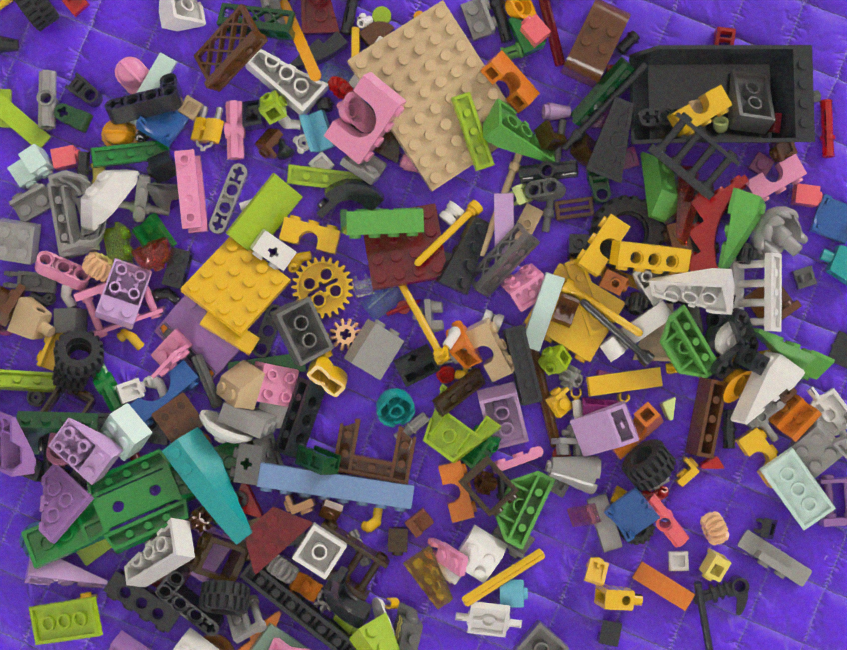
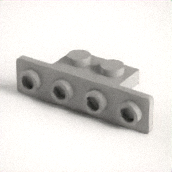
M746 530L737 543V546L759 559L757 561L758 564L766 569L770 566L775 569L774 574L782 579L786 576L801 587L804 586L812 573L811 569L750 530Z

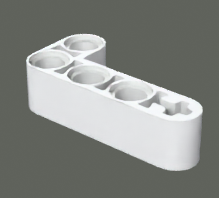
M662 300L630 322L643 331L641 337L634 335L624 327L620 330L634 343H637L666 323L668 316L672 312ZM614 334L604 340L599 346L610 362L620 357L628 349Z

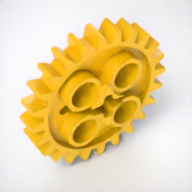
M322 256L321 262H318L317 258L314 257L313 264L307 260L308 266L301 265L303 271H296L299 278H293V281L297 283V285L291 286L292 289L297 290V292L292 294L293 297H299L297 300L306 298L309 293L320 288L319 284L323 283L326 285L337 278L338 281L326 287V292L320 290L310 298L322 319H324L325 314L332 318V312L339 315L338 309L345 310L343 304H350L347 297H353L349 293V290L354 289L353 286H349L353 279H347L350 272L344 273L343 271L346 266L343 265L339 268V261L337 260L333 264L331 257L328 262H325L324 256ZM324 270H330L332 273L331 278L328 280L322 279L321 274ZM308 279L315 281V286L312 289H306L305 282ZM334 286L341 288L339 296L331 295V289ZM319 295L324 297V303L321 306H317L314 303L315 297Z

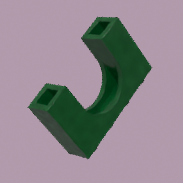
M17 411L16 419L33 453L37 455L40 453L41 436L48 433H58L68 418L97 432L100 431L98 413Z

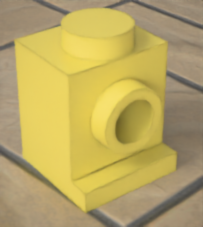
M708 548V554L699 567V570L702 572L701 576L709 581L716 580L721 582L731 562L723 554Z

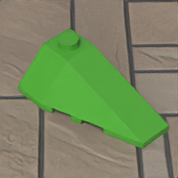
M498 98L483 123V138L498 148L543 162H555L554 151L541 149L536 134L528 127L529 124L526 121L522 122L516 117L517 112Z
M733 188L728 207L731 219L728 225H725L724 231L727 241H724L722 244L719 269H729L758 224L761 215H764L766 203H764L765 201L762 197Z
M753 328L756 337L771 352L782 354L804 370L805 374L801 378L808 381L809 378L817 380L835 361V359L817 351L805 348L800 349V344L790 341L784 342V338L768 331Z

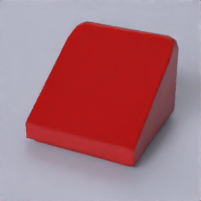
M714 456L713 459L707 458L698 464V467L702 469H724L718 456Z

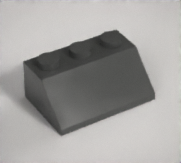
M310 297L287 303L270 312L294 364L303 366L334 349Z

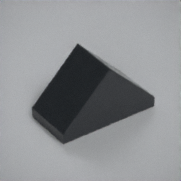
M260 99L243 102L242 125L247 131L266 128L265 118L258 109L260 107Z

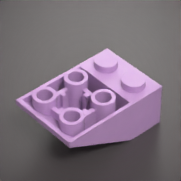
M115 258L95 311V317L132 330L153 271Z
M625 400L570 420L583 457L639 441L638 433Z
M71 418L66 420L48 445L91 485L106 475L123 452V449L108 436Z

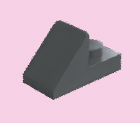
M147 183L146 187L154 203L168 212L171 201L178 200L179 198L178 185Z

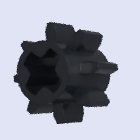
M745 243L736 256V263L749 265L751 260L756 259L757 250H753V244Z
M632 292L630 297L626 296L624 308L628 309L630 314L641 315L643 310L647 311L649 299L644 298L645 295L643 293Z

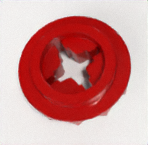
M332 76L328 81L329 90L338 99L343 100L349 92H354L350 83L341 77Z

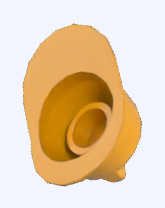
M531 0L505 1V10L511 18L522 20L529 15L533 17L536 14Z
M109 121L102 129L101 136L106 146L139 143L135 139V134L138 130L135 125L129 122L115 125Z
M737 368L724 378L723 382H728L723 394V400L726 403H731L739 398L738 395L743 392L752 371Z

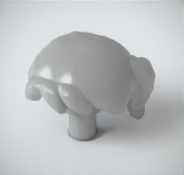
M777 206L766 210L764 215H761L758 224L750 235L749 242L753 244V250H757V260H764L765 253L781 254L785 249L792 256H796L802 250L803 245L800 243L806 244L808 237L802 231L797 211L789 207Z

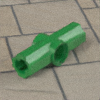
M104 363L100 373L96 372V377L92 381L99 394L103 396L109 410L114 412L125 404H121L115 387L118 384Z

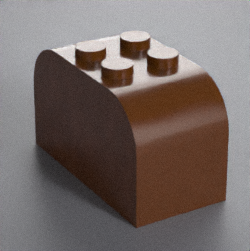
M595 0L561 73L594 88L598 84L631 14L603 0Z

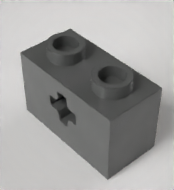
M239 443L238 447H234L233 458H236V465L231 466L230 478H233V482L257 485L263 446ZM245 458H248V462L251 463L247 470H244V466L240 465L241 461H245Z

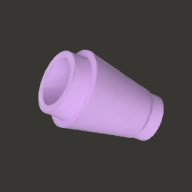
M550 102L542 106V118L548 121L569 118L571 115L570 106Z

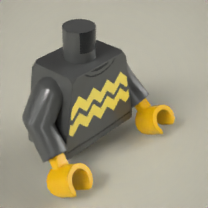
M396 597L387 598L390 600L391 605H385V608L397 609L393 629L399 649L418 650L423 624L418 618L417 610L404 603H399V599Z

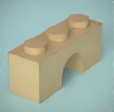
M488 317L468 326L465 333L474 349L480 346H487L493 351L494 356L486 359L483 366L491 381L494 382L512 374L514 366L511 355L506 350L505 341L503 338L500 339L497 334L496 324L493 321L491 322Z

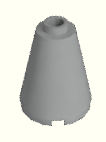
M596 455L552 457L550 460H547L545 471L548 472V476L588 494H594L598 486L595 484L596 479H600L601 459Z

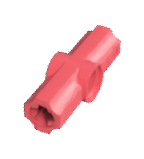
M655 493L645 496L646 500L660 516V519L655 521L657 528L664 532L675 547L684 545L689 536L673 517L672 511L664 506ZM662 518H667V519H669V521H668V522H662L661 519H662Z

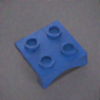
M178 110L147 118L140 116L136 121V129L170 147L189 122V118L179 113Z
M823 194L821 203L817 206L808 231L846 244L847 204L833 199L830 195Z
M636 486L608 505L604 510L605 515L612 519L621 530L627 542L633 540L636 534L660 519L658 513Z

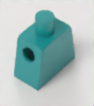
M842 245L836 246L833 252L823 249L819 259L828 262L825 272L847 285V247Z

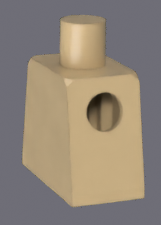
M19 297L7 331L32 340L43 339L45 336L51 337L55 333V327L50 325L52 313L33 297Z

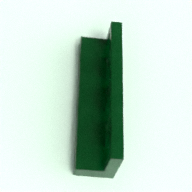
M222 3L217 25L220 27L228 18L224 17L226 9L235 11L239 5ZM245 5L248 12L253 13L252 19L261 34H264L267 38L294 41L295 32L292 29L295 17L294 11ZM242 13L239 15L238 23H242ZM264 14H270L272 17L266 22H262L259 19ZM282 16L289 17L287 24H279L277 20ZM231 26L227 28L226 33H231ZM237 26L236 34H240L241 26ZM247 27L246 35L252 31L250 27Z
M620 57L598 84L571 112L572 122L575 125L581 126L636 69L625 58Z

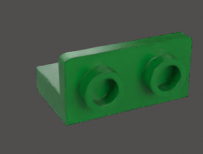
M156 213L149 215L141 225L132 229V232L153 261L165 256L172 247L177 245Z
M476 425V426L474 427V429H473L474 432H475L476 429L479 427V425ZM490 436L460 460L471 469L474 468L487 455L491 458L492 454L498 450L501 438Z

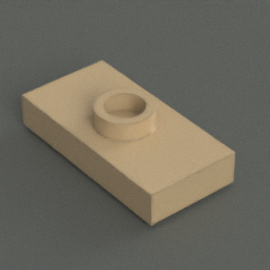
M527 203L517 223H521L532 235L543 211ZM520 230L515 235L514 240H517L523 234Z

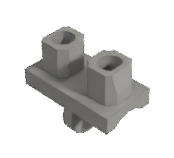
M424 299L425 315L423 308L419 309L433 334L434 332L443 331V320H434V313H443V303Z
M568 425L566 430H562V435L566 436V438H551V444H556L557 455H569V445H573V456H583L571 425Z

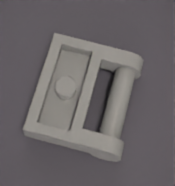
M251 595L248 607L252 609L255 619L254 624L251 625L248 612L243 615H227L233 641L237 644L257 632H264L267 629L266 622L263 621L259 609V598L257 595Z

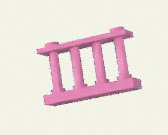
M194 149L174 151L182 229H188L189 234L209 232L201 156H195Z
M106 282L74 294L76 302L82 300L86 304L95 327L93 331L94 336L98 335L100 338L107 336L108 331L122 327L116 324L103 327L100 319L95 317L96 308L92 301L94 299L93 296L97 294L102 295ZM149 285L144 296L150 311L142 314L138 313L135 322L147 317H151V319L162 316L161 312L165 310L164 306L157 308Z

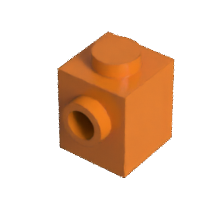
M608 266L598 282L600 287L619 296L621 292H626L630 283L628 282V276Z

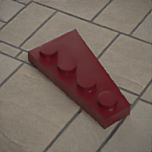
M301 0V21L304 35L334 34L336 31L340 33L331 0H324L320 7L310 0Z

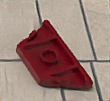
M273 506L251 526L253 533L245 538L254 573L260 572L313 523Z

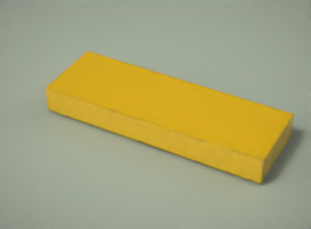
M209 312L206 313L199 324L247 355H250L260 339L248 330L240 337Z

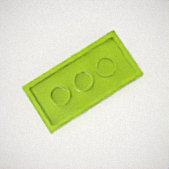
M272 173L226 231V234L245 249L252 250L250 246L261 230L264 229L273 235L283 223L284 217L290 214L303 196L275 173Z
M96 596L29 607L35 645L103 635Z

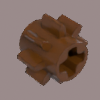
M481 471V475L478 474L474 478L473 484L477 489L476 492L490 495V491H495L497 479L494 477V473Z
M204 506L191 512L193 517L188 521L191 522L192 529H197L201 533L205 529L209 530L212 527L210 522L214 519L207 510H204Z

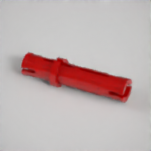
M831 99L820 100L822 133L820 141H822L823 158L835 157L834 140H836V137L833 135V100Z

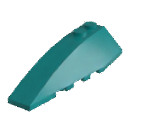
M199 427L176 439L162 450L192 493L236 545L253 533L246 515L240 506L238 496L232 487L222 458Z

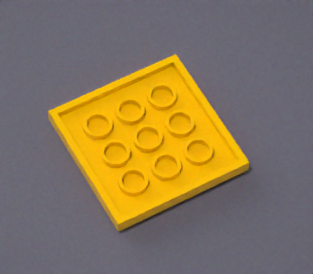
M229 237L181 287V292L241 337L290 284L291 279L279 270L270 267L264 259L260 260L254 256L252 250L245 249L233 238Z

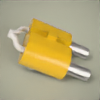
M202 106L200 117H195L190 140L196 142V145L200 147V151H205L206 148H210L213 144L220 143L224 121L221 120L223 108L217 107L215 117L206 119L208 107ZM199 143H205V144L210 143V144L203 147V146L200 145Z

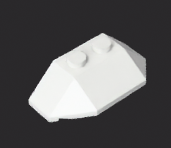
M128 169L103 170V172L99 173L95 182L86 189L85 194L81 198V227L95 231L99 224L105 222L134 188L140 173Z

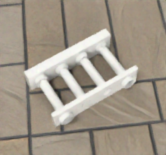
M765 253L764 260H752L749 265L736 263L735 258L730 266L735 284L734 295H736L733 309L740 308L744 310V307L764 306V318H750L752 326H764V331L781 332L782 254ZM765 268V278L744 280V269ZM764 287V299H744V288Z

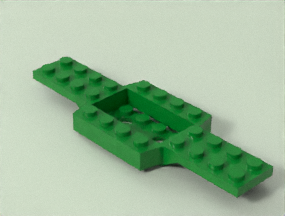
M226 442L214 447L222 458L229 477L231 466L236 465V458H233L234 447H238L239 443ZM158 449L108 471L102 479L93 485L87 481L88 492L94 497L93 501L55 544L51 543L39 531V525L25 530L21 534L35 569H39L104 539L119 554L157 537V532L168 525L167 521L170 518L188 521L190 519L188 502L196 499V496L185 484L163 452ZM245 458V461H241L240 465H243L244 470H247L251 463L248 462V458ZM152 486H160V494L157 496L151 495L150 489ZM174 500L179 501L110 532V529ZM116 502H123L124 508L120 512H115L113 505Z

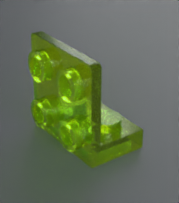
M114 222L115 227L106 228L104 233L107 256L113 262L116 258L133 263L135 252L133 246L130 247L129 239H131L130 229L120 222Z

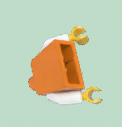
M458 320L452 323V328L446 330L443 348H436L433 355L438 356L437 360H446L450 352L463 366V370H456L455 378L459 380L468 373L469 369L471 370L472 366L483 361L479 349H474L465 333L467 327L462 321Z

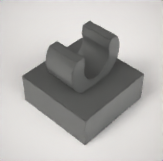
M812 265L792 271L797 290L817 284Z
M555 480L551 492L563 498L570 485Z

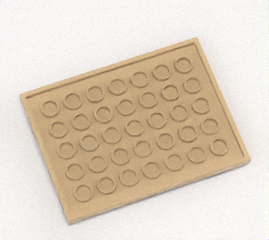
M443 0L347 60L348 65L359 81L363 75L371 72L407 101L403 106L405 108L403 113L394 119V126L391 131L431 192L473 165L451 98L470 92L482 128L484 121L498 98L510 106L497 84L494 83L492 85L480 71L485 65ZM487 142L490 152L498 148L492 143Z

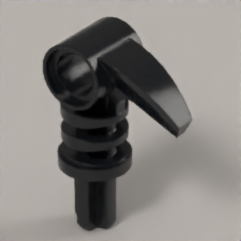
M735 575L729 579L728 583L724 580L722 585L718 582L715 587L712 584H708V589L703 590L705 602L712 600L713 603H717L719 597L723 600L726 595L728 598L735 596L737 599L736 615H741L747 604L749 583L741 576ZM742 581V588L735 590V583ZM695 594V596H694V598H693V602L697 605L696 594Z

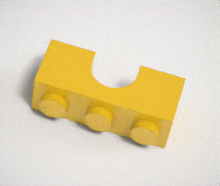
M722 85L714 87L698 97L702 103L700 114L694 112L690 104L668 115L667 118L672 127L679 121L674 116L676 113L682 114L685 112L693 119L691 123L696 127L699 125L704 127L712 122L711 118L715 115L720 117L727 113V108L732 106V103ZM685 125L677 136L685 134L687 137L695 132Z
M612 214L602 218L598 224L600 230L597 234L593 232L587 241L590 245L586 250L582 249L577 256L579 260L577 265L595 277L599 276L609 260L600 252L601 242L605 240L622 241L631 227Z
M290 215V218L284 217L279 240L299 245L304 234L313 233L318 238L316 247L318 251L336 255L341 231L333 225L327 224V227L319 226L320 222L308 220L307 223L301 221V217Z
M761 428L749 429L735 439V442L745 456L750 457L755 452H761L765 457L764 465L776 458L778 454L773 444L769 445L767 442V435ZM757 470L756 472L759 474V476L764 481L766 486L772 488V486L769 484V482L764 477L762 472L760 470Z

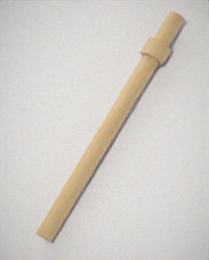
M516 153L513 162L510 161L509 172L501 193H509L515 175L519 173V166H521L520 162L523 155ZM494 212L489 222L480 254L481 257H485L495 230Z

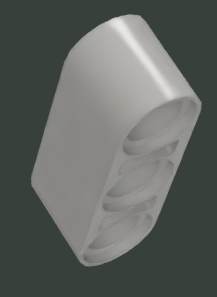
M606 494L587 499L603 552L623 547L616 524L604 513L605 508L610 505Z

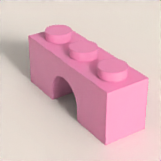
M794 154L785 159V161L775 165L779 175L776 182L768 181L762 172L749 179L750 184L744 189L746 192L758 195L764 201L770 199L769 195L773 192L778 195L787 190L786 185L792 183L794 186L803 181L802 176L806 175L807 172L797 155Z

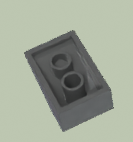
M732 69L729 99L732 106L728 107L730 129L766 134L776 121L768 75Z

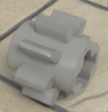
M570 365L569 369L567 368L566 371L559 374V380L562 381L560 385L568 387L571 391L573 387L578 388L583 381L582 371Z
M321 589L316 598L318 601L314 603V606H320L321 613L324 610L331 612L328 604L323 601L324 593Z

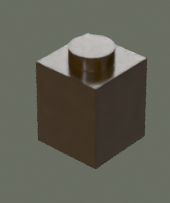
M389 527L388 552H392V555L402 556L403 552H407L408 527Z

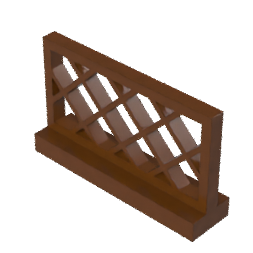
M243 4L236 8L193 55L206 78L204 84L208 89L220 92L268 41L267 37L260 33L246 6ZM242 13V23H238L239 15ZM231 26L230 36H226L227 28ZM237 26H241L240 37H236ZM247 27H250L252 31L246 36ZM219 39L218 49H214L215 41ZM225 39L229 40L228 50H224ZM235 40H239V45L234 49ZM205 52H208L207 60L204 62L201 57ZM213 52H217L216 63H212ZM223 53H227V58L222 62ZM211 66H215V71L210 75Z

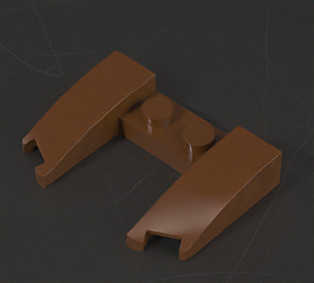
M361 418L354 419L355 423L345 426L343 422L340 423L335 450L336 454L341 455L338 472L408 485L416 436L411 438L403 432L405 428L399 426L393 461L355 454Z

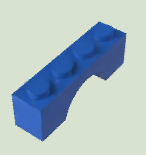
M184 360L169 371L170 388L162 398L155 401H145L137 398L130 404L148 428L154 423L153 412L182 392L193 391L198 387L200 378Z

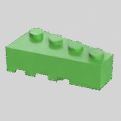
M380 208L372 211L370 209H356L355 211L340 209L341 233L349 235L350 239L361 238V235H369V238H379L380 234H388V237H399V233H407V236H418V232H424V213L422 208H393V210Z

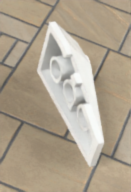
M710 268L649 279L652 296L672 302H685L692 308L695 306L706 309V312L712 314L732 315L735 285L732 269Z

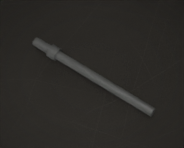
M559 120L557 133L565 134L567 120ZM561 146L554 151L555 162L561 161ZM554 200L546 201V207L543 209L542 232L549 233L551 218H554Z

